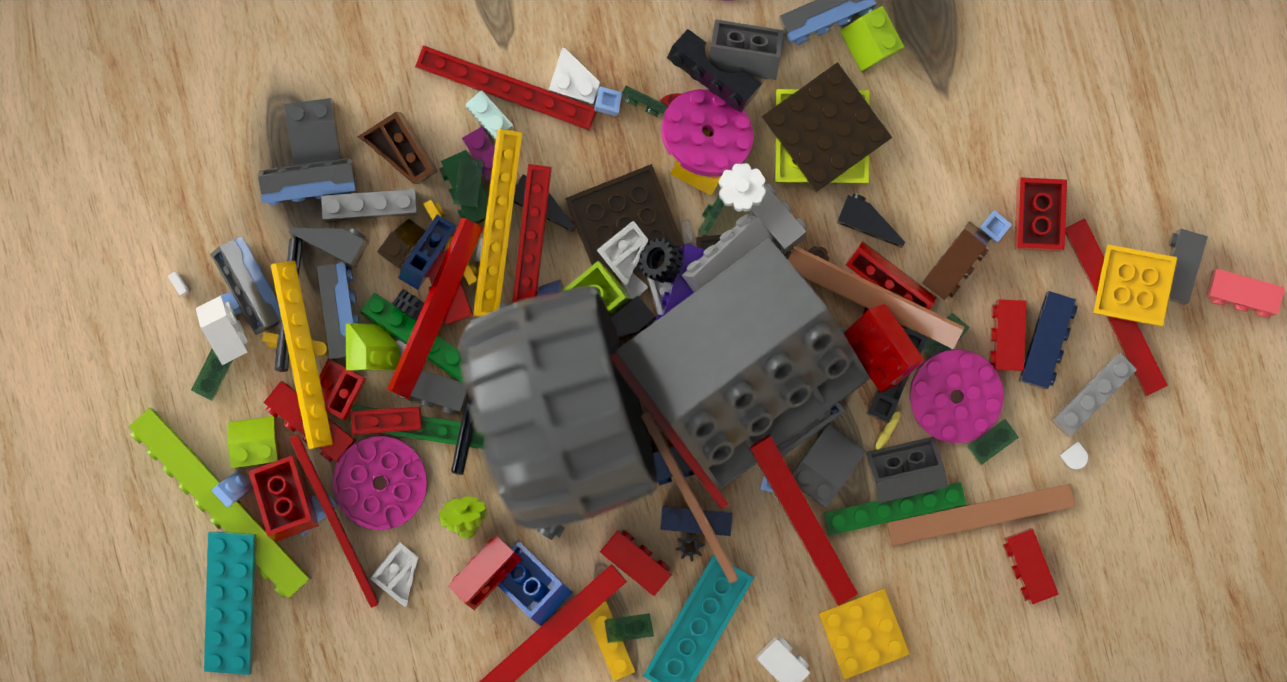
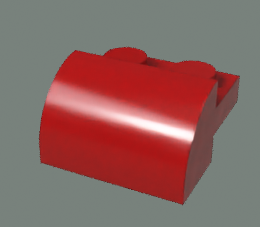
M327 359L319 375L325 408L331 414L346 420L367 378L353 371H348L345 367Z

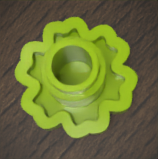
M464 496L461 499L454 498L446 502L444 509L439 511L441 526L447 527L450 532L457 533L460 538L474 536L477 527L482 524V519L487 517L485 503L478 501L477 497Z

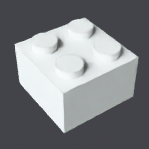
M219 296L196 308L200 327L222 365L248 352L246 348V343H248L245 335L246 331L241 321L236 320L235 312L229 301L225 303L222 297Z
M774 637L755 656L779 682H802L810 674L807 670L810 665L799 654L794 657L790 653L793 648L783 638L778 640Z

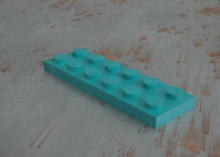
M208 532L204 672L250 675L252 673L256 534Z
M713 554L643 677L652 682H694L754 577L732 565L739 578L730 584L715 554Z

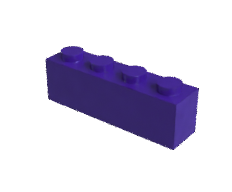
M687 243L684 244L683 248L679 247L682 250L681 254L684 255V259L681 260L683 267L679 268L681 270L679 274H675L676 278L674 280L670 279V282H668L671 283L669 293L664 292L661 300V305L664 308L661 315L657 314L655 321L694 293L682 275L687 271L689 264L699 260L704 255L705 249Z

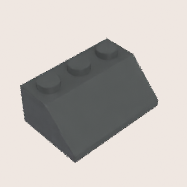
M715 19L709 62L723 72L735 73L745 70L755 77L776 80L784 30Z
M934 437L866 452L874 490L879 503L947 487L945 467Z

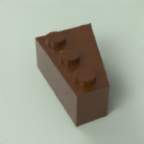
M402 112L391 114L357 136L413 184H420L438 172Z
M969 221L925 277L922 284L943 300L948 295L953 297L960 288L958 282L962 277L967 279L974 271L973 263L977 259L981 262L989 252L986 247L991 238Z

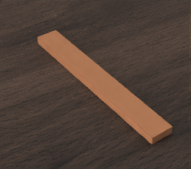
M794 246L788 261L802 277L869 309L886 304L900 324L952 349L955 348L963 332L964 326L797 246Z
M649 412L641 415L730 584L737 581L738 575L654 418Z
M1066 484L887 523L891 545L894 546L1075 507L1071 485Z

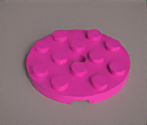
M698 89L685 92L671 102L662 118L661 137L668 154H672L681 163L680 166L697 175L717 177L722 176L725 170L732 171L735 164H742L746 160L753 145V128L744 110L740 113L735 108L730 107L727 102L716 94L711 93L707 89ZM707 127L714 135L707 137L702 133V129Z
M961 349L947 350L928 358L916 371L909 392L911 409L918 424L931 436L949 443L969 442L984 435L997 421L1004 399L1002 382L995 368L980 355ZM960 390L963 397L960 402L954 403L951 401L950 394L952 391Z
M375 436L353 444L344 452L334 471L333 490L340 509L351 521L368 529L386 530L406 523L418 512L426 496L427 475L422 460L410 446L395 438ZM378 476H383L387 481V486L383 490H378L374 486V480Z

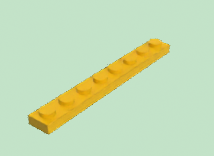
M497 129L474 316H484L500 308L523 132Z
M295 261L275 263L271 265L308 449L333 445Z

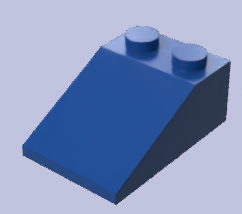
M518 541L512 549L522 560L498 587L530 619L539 626H542L573 592Z

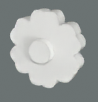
M735 164L732 171L725 170L719 179V186L721 187L719 196L725 206L733 205L737 212H748L751 210L752 204L760 205L765 197L766 190L763 187L765 185V178L761 175L759 169L751 170L749 164Z

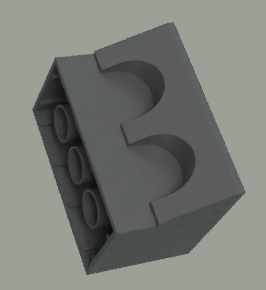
M767 238L616 350L619 357L719 491L757 463L749 449L751 445L770 435L778 448L870 379L829 309L770 238Z

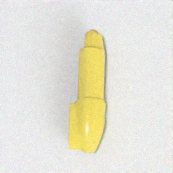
M900 411L894 412L890 422L880 432L875 449L880 450L890 439V435L901 417Z

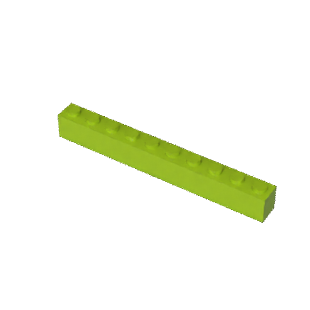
M148 408L129 426L132 430L130 435L139 444L143 442L148 447L146 450L148 455L153 460L159 459L163 463V471L170 478L173 476L177 478L180 482L178 484L179 488L186 495L191 493L196 499L194 504L202 512L206 510L212 516L210 521L218 529L222 527L226 532L256 534L255 563L260 568L257 571L265 580L269 578L276 585L273 587L274 590L282 598L285 595L287 598H291L311 579L278 542L273 541L267 536L266 529L239 500L228 508L211 490L221 481L153 408Z

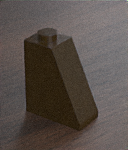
M408 219L390 233L377 253L401 270L404 262L425 233V230Z

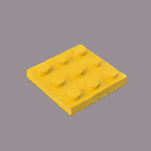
M1107 244L1093 313L1164 327L1178 258Z
M884 588L818 613L844 680L910 654Z

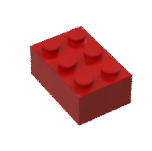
M1022 177L1017 180L1014 250L1062 252L1065 250L1067 180Z
M886 304L869 309L843 333L880 392L897 386L925 361Z
M293 455L248 471L269 538L277 542L319 526L301 464Z

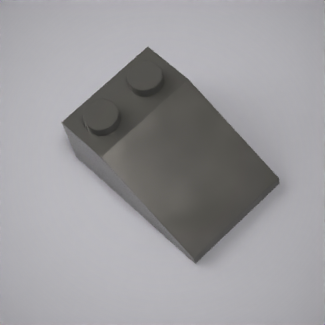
M331 98L284 104L294 165L341 159L334 101Z
M290 228L289 233L302 239L304 242L356 268L368 245L364 240L365 236L353 228H350L349 231L331 228Z
M828 424L792 472V475L801 491L826 508L866 451Z

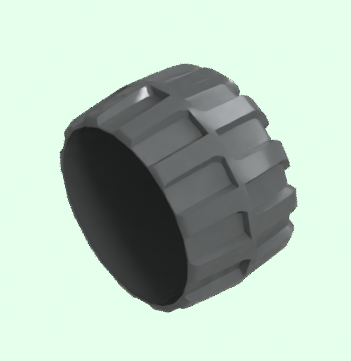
M585 286L520 300L471 321L459 340V352L463 364H460L463 382L473 401V404L469 405L476 431L485 435L486 438L483 448L486 463L492 479L497 482L498 493L508 513L512 515L517 524L524 528L537 530L584 521L642 499L657 490L655 459L648 429L641 418V415H643L641 403L609 359L616 350L622 347L609 310L602 296L593 286Z

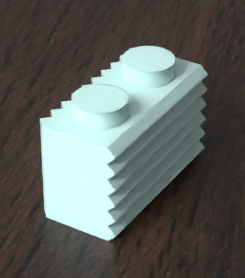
M482 90L466 103L467 111L476 118V121H479V124L488 131L495 142L497 129L511 131L514 128L513 124Z

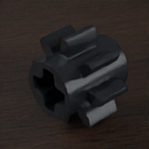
M687 532V539L682 540L678 538V541L681 542V547H677L675 550H682L681 559H684L687 555L690 556L692 562L694 560L693 555L702 556L698 549L703 547L704 544L697 543L699 535H696L693 539L690 538ZM694 541L695 552L689 551L686 553L684 543Z

